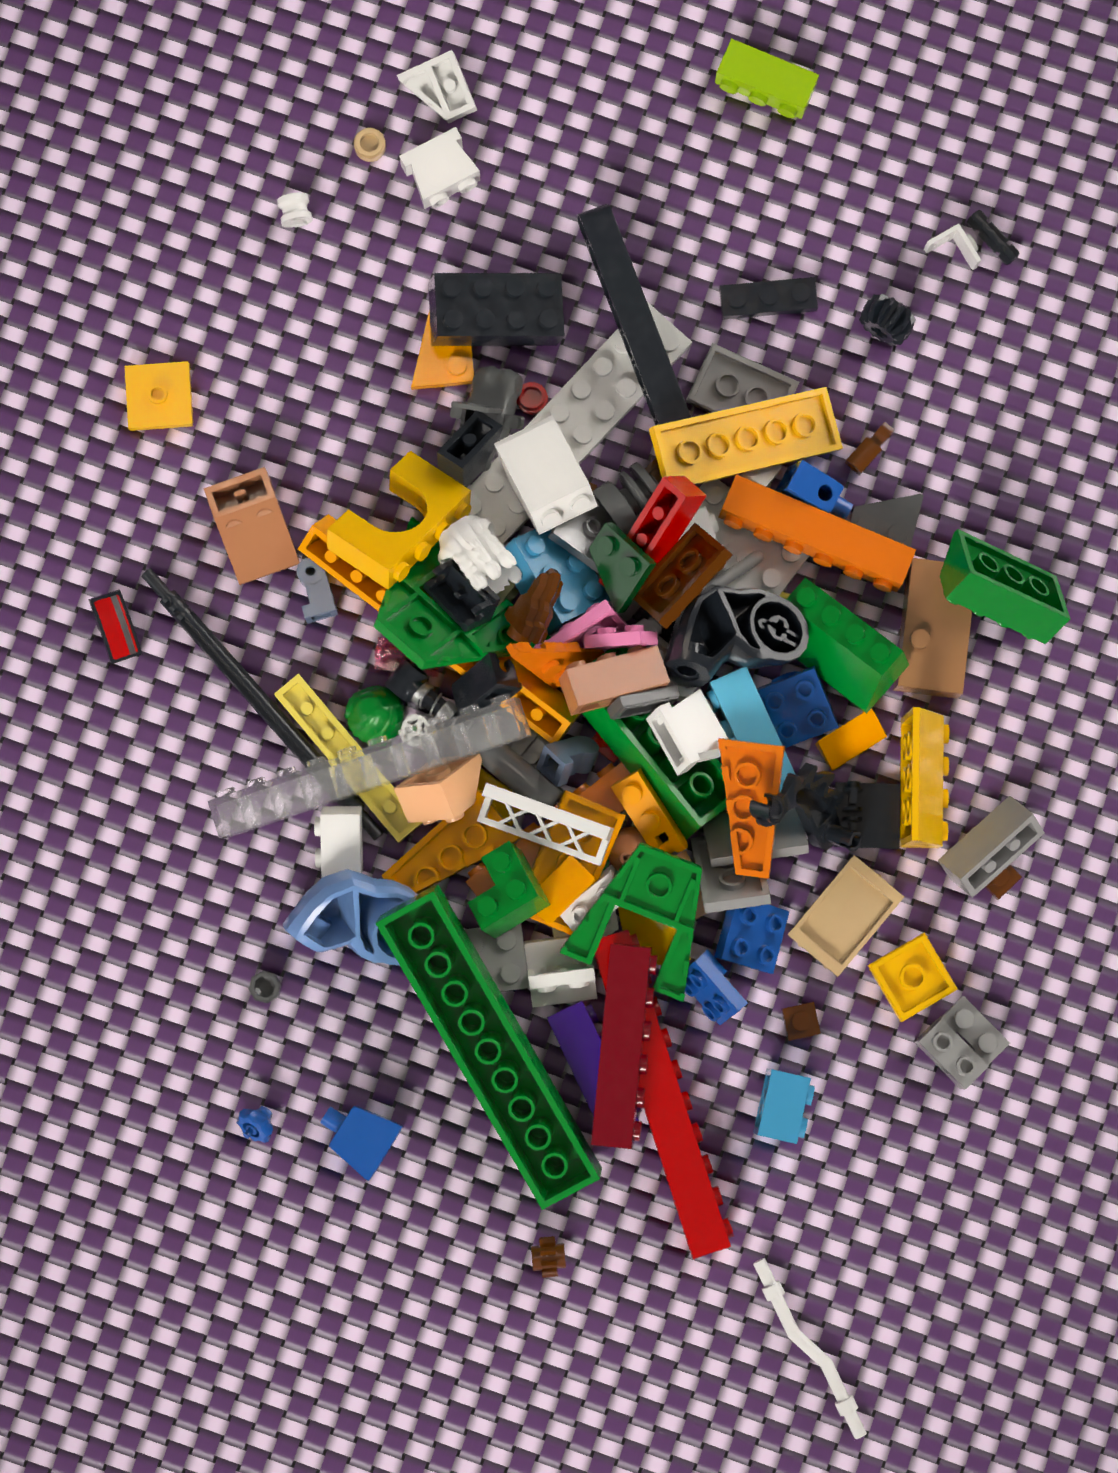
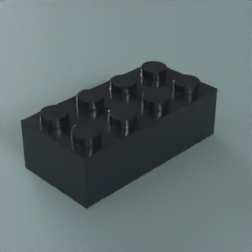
M434 273L428 283L431 346H557L565 336L561 273Z

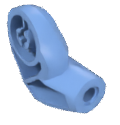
M345 869L322 877L313 885L283 922V927L297 941L316 952H326L347 945L357 955L371 962L399 965L375 923L380 915L418 894L410 887L394 880L376 879Z

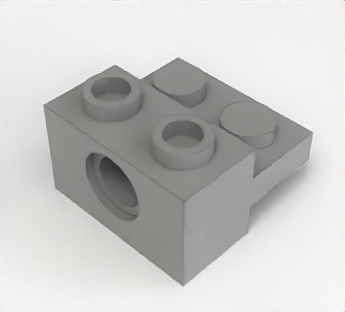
M961 996L914 1041L959 1089L964 1090L1010 1044L965 996Z

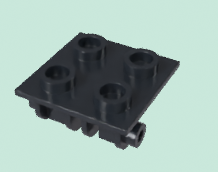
M860 781L835 782V789L843 793L844 796L837 809L840 824L842 827L861 832L862 842L859 848L900 849V784L860 783Z

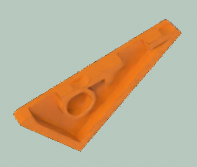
M529 642L510 643L506 646L513 659L554 690L561 687L559 678L566 670L567 665L580 660H585V663L588 664L604 653L600 649L581 648L578 642H543L540 645L541 648H532Z

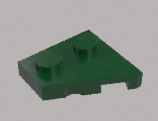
M608 522L603 525L589 550L614 610L617 613H625L657 563L613 522Z

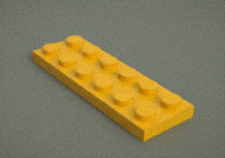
M827 387L649 428L661 477L685 476L695 485L843 449Z

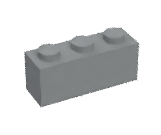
M1009 796L939 858L938 862L948 877L973 898L1045 832L1034 814L1013 797Z

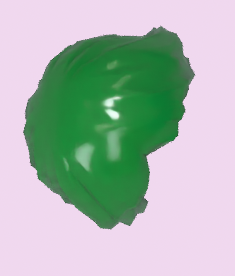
M380 685L367 687L354 693L348 699L344 717L347 720V725L350 727L349 730L352 732V735L358 737L362 743L366 742L368 745L374 746V748L389 746L390 742L400 734L405 716L404 704L401 698L388 687Z

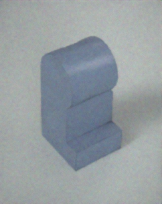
M310 558L301 560L296 570L301 584L306 588L310 602L308 605L301 606L306 622L309 624L337 616L338 611L327 572Z
M575 736L546 744L543 747L536 768L556 787L566 785L569 776L575 773L587 774L591 772L599 751V745L596 741L586 736Z

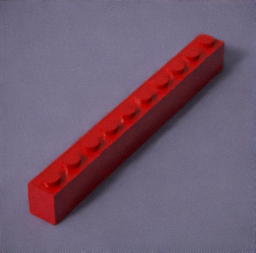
M628 929L602 937L595 953V959L605 990L607 986L610 945L612 943L640 946L636 933L630 935ZM655 996L653 1008H647L646 1021H651L650 1041L643 1042L642 1054L648 1055V1066L646 1075L640 1074L639 1088H645L643 1108L691 1256L695 1259L731 1247L728 1238L734 1237V1233L728 1217L724 1219L721 1217L718 1206L724 1205L718 1186H711L708 1175L714 1173L708 1154L701 1155L698 1143L703 1141L701 1131L697 1122L691 1124L687 1111L693 1110L688 1092H681L677 1080L683 1078L677 1059L670 1060L667 1048L672 1047V1042L667 1028L660 1029L657 1016L662 1015V1011Z

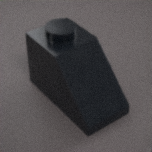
M475 411L437 451L438 469L465 487H468L484 470L495 447L494 443L498 441L503 430V425L484 413Z

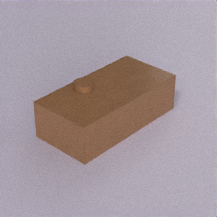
M913 558L908 569L898 647L904 651L909 666L894 682L893 691L958 699L963 694L972 611L959 604L954 605L945 598L939 577L944 564L942 561Z

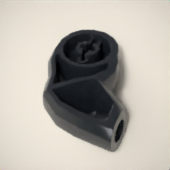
M711 584L688 604L673 626L664 659L669 680L687 687L704 686L726 661L740 668L747 667V669L787 664L800 657L807 648L809 639L808 625L798 608L790 601L774 593L757 588L733 589Z

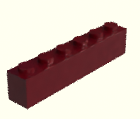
M612 943L610 945L591 1145L632 1149L634 1141L640 1142L642 1121H636L637 1108H643L645 1088H639L640 1074L646 1075L648 1066V1055L642 1054L643 1042L650 1041L651 1021H646L647 1008H653L655 988H649L650 974L656 975L658 955L652 954L653 947Z

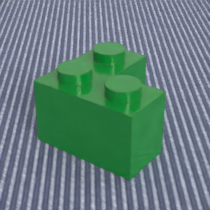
M507 841L481 858L495 886L467 903L482 931L496 939L551 905L522 850L513 843Z

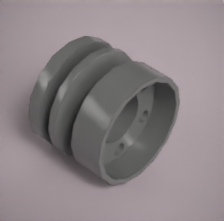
M638 462L629 467L633 479L624 471L619 473V480L623 487L621 490L610 481H607L592 491L595 499L604 506L617 527L626 535L659 484Z

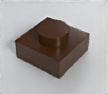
M1009 865L985 888L996 900H999L1022 876Z
M814 1002L781 1009L788 1041L821 1034Z

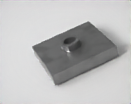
M596 500L597 507L554 527L548 538L599 573L589 547L605 523L613 522L615 524L604 506Z

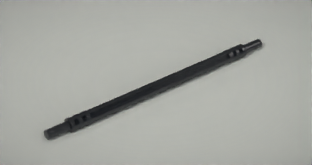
M151 568L146 570L141 577L161 598L160 603L335 802L339 806H362V827L374 841L381 837L384 831L364 810L365 805L179 594L175 590L171 591Z

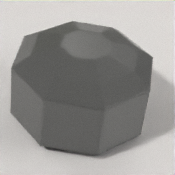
M261 971L252 976L248 989L254 1000L270 1003L279 997L282 984L276 974Z

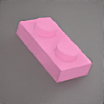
M644 625L624 626L625 632L617 633L614 627L597 628V634L584 635V648L604 650L629 648L638 645L653 646L658 645L657 632L644 631Z

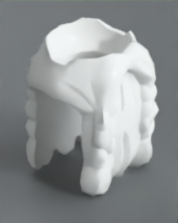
M470 514L452 523L441 533L438 561L443 564L453 559L459 565L465 577L470 580L475 590L479 591L488 585L497 594L499 591L504 590V586L510 585L508 580L515 584L522 580V573L515 566L517 564L515 557L499 542L495 536V527L487 518H479Z

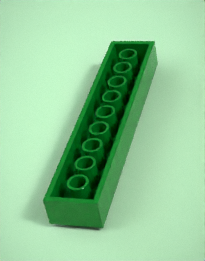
M439 885L432 886L380 915L375 924L541 1209L543 1210L599 1180L602 1166Z

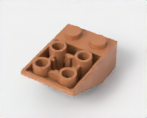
M265 467L203 488L239 585L300 563L271 479Z

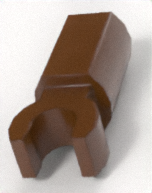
M884 422L871 438L866 437L846 459L845 464L860 476L881 453V446L893 434L894 429Z

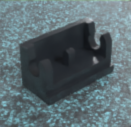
M453 559L437 566L432 571L438 577L426 582L423 590L464 632L491 621L501 598L488 585L479 591L475 590L470 580L465 577L459 565Z
M488 653L451 685L458 716L484 721L522 689V684L518 682L514 664L510 659L504 662L505 672L500 668V661L497 655Z

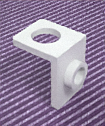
M960 224L927 241L924 248L926 253L953 239L972 270L976 269L981 261L976 252L978 251L976 241L970 234H965Z

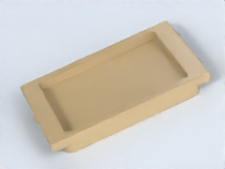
M853 855L787 935L798 943L799 947L804 948L823 964L824 968L829 969L838 977L902 901L904 896L887 883L880 874L875 873L858 857Z

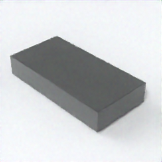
M677 685L622 695L607 710L610 719L613 720L650 713L665 703L669 702L672 705L679 698L680 692Z

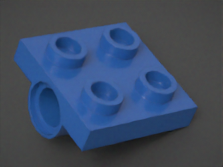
M815 666L799 672H788L775 678L771 683L756 688L782 746H785V748L839 728L838 721Z
M768 904L727 910L714 957L764 973L773 974L790 911Z
M707 949L689 965L685 993L695 997L702 1005L704 1014L711 1021H716L721 1025L748 1003L724 977L727 970Z

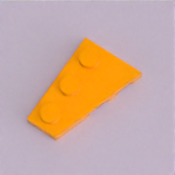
M429 310L411 389L472 384L474 368L471 346H431Z

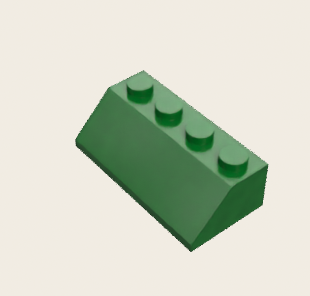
M957 529L953 533L939 576L943 594L950 603L954 605L959 604L970 609L978 616H985L996 621L1004 628L1009 627L1021 633L1027 639H1035L1043 644H1046L1070 620L1056 575L964 531Z
M805 577L786 599L801 611L808 625L809 639L807 648L796 660L806 668L815 666L819 678L867 714L909 666L905 653Z

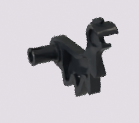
M805 763L797 775L788 773L780 793L777 795L771 793L764 794V797L768 800L767 805L754 800L750 801L749 810L751 815L756 818L758 825L764 827L780 823L789 810L795 808L807 837L813 846L828 850L837 845L854 852L861 845V832L842 827L840 824L837 809L844 796L839 790L830 788L835 774L828 771L817 772L818 766Z

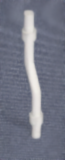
M765 1258L757 1260L753 1265L764 1286L762 1291L766 1300L772 1302L788 1338L821 1367L837 1400L835 1406L840 1416L845 1417L854 1438L859 1439L865 1436L867 1432L856 1411L858 1406L853 1395H848L832 1359L799 1330L783 1297L785 1292L780 1281L775 1280Z

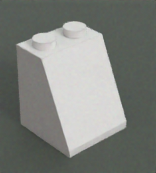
M553 415L494 443L511 488L539 535L598 506L590 484Z

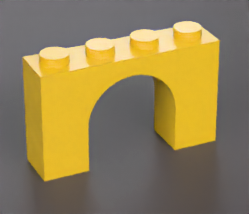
M409 451L390 469L389 490L422 513L424 519L420 524L407 531L388 532L373 526L348 509L327 529V549L388 590L397 581L401 582L404 580L410 568L417 561L421 562L428 556L431 548L439 541L441 533L452 523L464 516H468L472 508L470 505L471 490L412 451Z

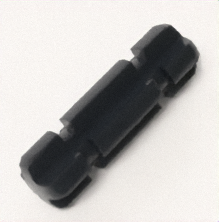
M981 210L974 212L968 218L967 224L974 231L978 230L980 232L978 236L994 253L998 252L1000 254L998 258L1005 265L1015 261L1020 254L1013 244L1010 246L1007 244L1009 240L993 222H987L989 218Z

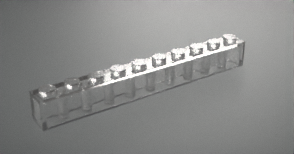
M509 694L500 695L490 699L492 705L480 709L478 704L459 710L461 715L448 719V715L435 717L429 720L430 726L418 730L417 725L409 726L398 730V737L387 740L386 735L367 741L369 747L357 750L356 746L347 747L337 751L338 757L326 761L325 756L307 761V768L296 771L295 766L285 768L276 772L277 778L266 781L265 777H260L246 782L247 788L236 791L235 787L218 791L216 792L217 798L209 800L208 805L219 839L230 838L532 736L520 698H510Z

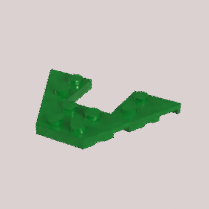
M412 516L406 531L416 527L420 522ZM439 541L431 548L428 556L423 561H417L410 568L404 580L401 582L397 581L389 590H385L373 627L421 670L480 661L488 653H494L498 658L511 656L506 646L510 643H518L506 633L511 624L507 621L504 614L509 606L514 605L508 599L497 606L491 621L464 632L435 601L422 591L426 582L438 577L432 571L441 565L438 561ZM532 642L530 644L532 648L536 645Z

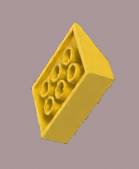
M913 707L901 718L900 847L940 848L943 846V841L948 840V822L943 821V808H948L949 792L948 789H943V776H948L949 758L943 756L944 744L949 742V725L944 724L943 715L920 707Z

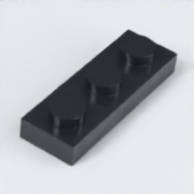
M815 277L719 286L722 320L814 312L818 309Z

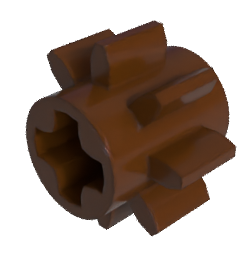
M555 1236L540 1237L539 1245L531 1246L533 1271L542 1270V1278L558 1277V1269L566 1268L564 1243L555 1244Z

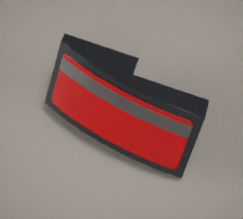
M116 590L88 599L97 628L101 633L109 662L114 664L141 655L140 644L121 591Z

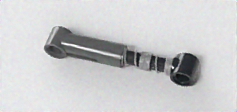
M407 658L400 663L384 683L394 694L407 703L414 702V704L419 705L420 709L425 708L429 711L430 717L434 718L444 729L449 728L452 736L461 738L460 747L469 755L480 753L482 758L481 765L513 792L553 807L558 803L564 793L560 786L556 787L546 776L508 746L482 722L474 725V721L470 722L466 717L458 716L456 705L450 700H444L441 697L442 693L437 694L433 690L434 686L429 683L430 677L416 664Z

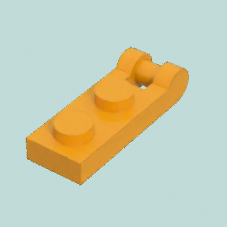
M641 768L611 786V789L648 845L670 854L673 852L680 853L688 848L684 835ZM663 832H665L669 838V840L664 843L658 836Z

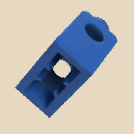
M800 460L787 468L775 490L844 520L848 517L853 507L851 502L840 497L844 488L841 483L804 460Z
M356 1105L352 1107L347 1116L330 1106L320 1124L336 1133L329 1147L368 1181L372 1179L404 1127L398 1122Z

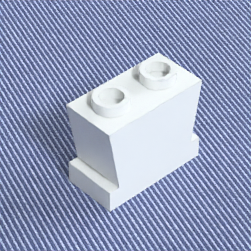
M456 127L399 156L401 167L406 176L413 174L424 209L430 206L433 208L439 207L449 200V196L459 191L460 193H466L475 188L477 182L480 181V170L462 149V137Z
M701 689L674 707H671L669 702L658 706L646 718L677 776L689 771L698 762L719 758L721 754L718 738L729 739L717 720L710 701L705 698Z

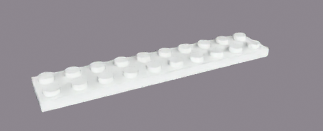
M648 303L672 366L692 345V341ZM618 329L526 426L533 425L553 415L579 465L644 396ZM498 456L491 463L490 469L483 472L469 487L471 490L470 505L472 507L469 515L472 514L479 518L490 520L495 527V536L499 542L505 545L528 521L529 517L511 488Z

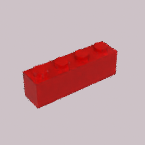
M685 476L663 477L627 536L658 564L678 542L707 495ZM600 578L598 582L604 586L602 579Z

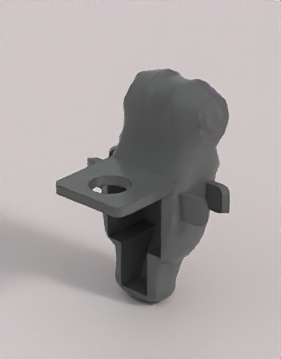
M495 366L480 367L473 377L469 399L467 402L452 401L450 416L461 419V427L475 411L482 412L503 425L498 441L508 437L511 429H522L524 426V417L514 415L517 408L516 401L522 392V376L511 369L502 370L497 369ZM495 447L482 472L490 469L493 457L497 452Z

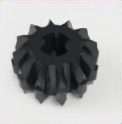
M874 294L864 305L859 321L864 325V329L872 334V337L878 338L881 342L885 341L889 345H901L911 334L916 319L912 315L911 310L903 306V303L896 301L894 297L889 298L885 294Z

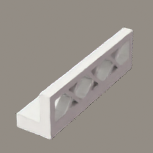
M485 784L482 793L485 799L477 822L601 866L614 828L492 784ZM493 800L505 803L510 814L509 817L499 822L486 818ZM511 806L521 809L522 811L514 814V811ZM528 812L536 815L541 826L530 833L522 831L517 817ZM542 817L552 820L553 822L545 825ZM512 820L516 828L508 826L505 823ZM559 823L567 826L572 837L561 844L553 842L547 830ZM573 828L584 833L576 836L573 831ZM543 831L546 839L536 836V834ZM588 835L601 838L602 841L596 857L584 853L578 840ZM574 842L577 850L566 846Z

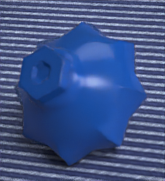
M263 1106L256 1110H241L236 1123L242 1129L244 1137L247 1139L250 1137L254 1142H269L273 1132V1126L270 1121L272 1112Z

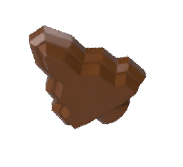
M550 568L545 573H541L533 581L527 593L520 595L515 604L509 606L504 615L511 624L506 633L513 640L529 642V644L531 642L542 644L548 635L547 628L553 618V606L563 586L561 574L557 570Z

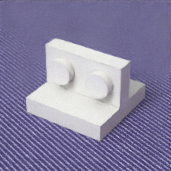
M570 935L524 941L532 1007L597 999L593 961L591 965H588L560 953L561 947Z

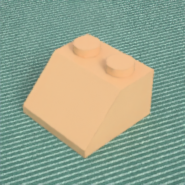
M480 753L433 759L397 785L394 790L408 823L423 822L424 825H428L438 820H446L447 823H451L461 819L465 815L464 811L475 804L482 763Z

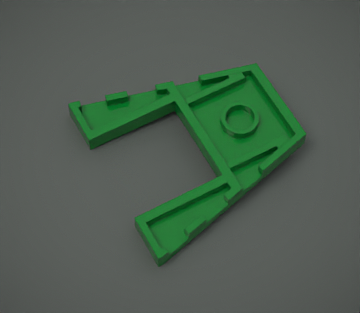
M640 842L563 944L560 953L591 965L615 905L676 929L652 988H655L656 992L683 1002L702 866Z

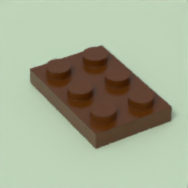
M694 523L654 567L634 600L667 629L680 616L688 604L702 592L703 588L716 573L724 568L726 562L733 554L698 524Z

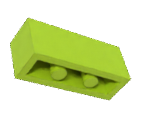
M731 38L717 70L715 83L727 93H740L747 96L756 105L774 107L778 109L777 111L787 118L798 117L802 119L816 88L819 74Z

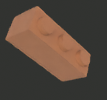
M638 645L627 650L626 654L616 656L615 652L607 653L598 657L596 662L588 664L585 663V660L576 661L567 665L566 670L559 678L571 716L610 706L619 696L663 688L670 683L658 645L649 648Z

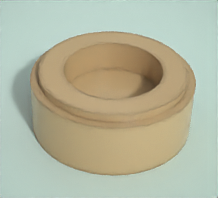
M365 128L359 131L354 138V148L357 156L367 162L379 160L386 150L383 134L375 128Z

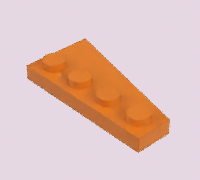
M718 738L727 799L726 806L731 830L730 836L735 875L769 879L776 825L769 827L758 825L756 818L750 813L749 805L751 800L767 805L768 800L764 797L765 793L774 795L780 793L785 746Z

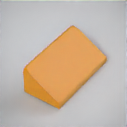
M871 708L867 714L863 712L817 741L815 745L833 771L880 742L887 735Z
M569 855L540 884L551 905L537 914L550 926L596 878L573 856Z

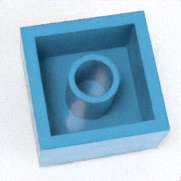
M766 1069L753 1133L797 1144L798 1137L804 1138L808 1119L803 1118L805 1104L811 1106L815 1086L810 1085L811 1078Z

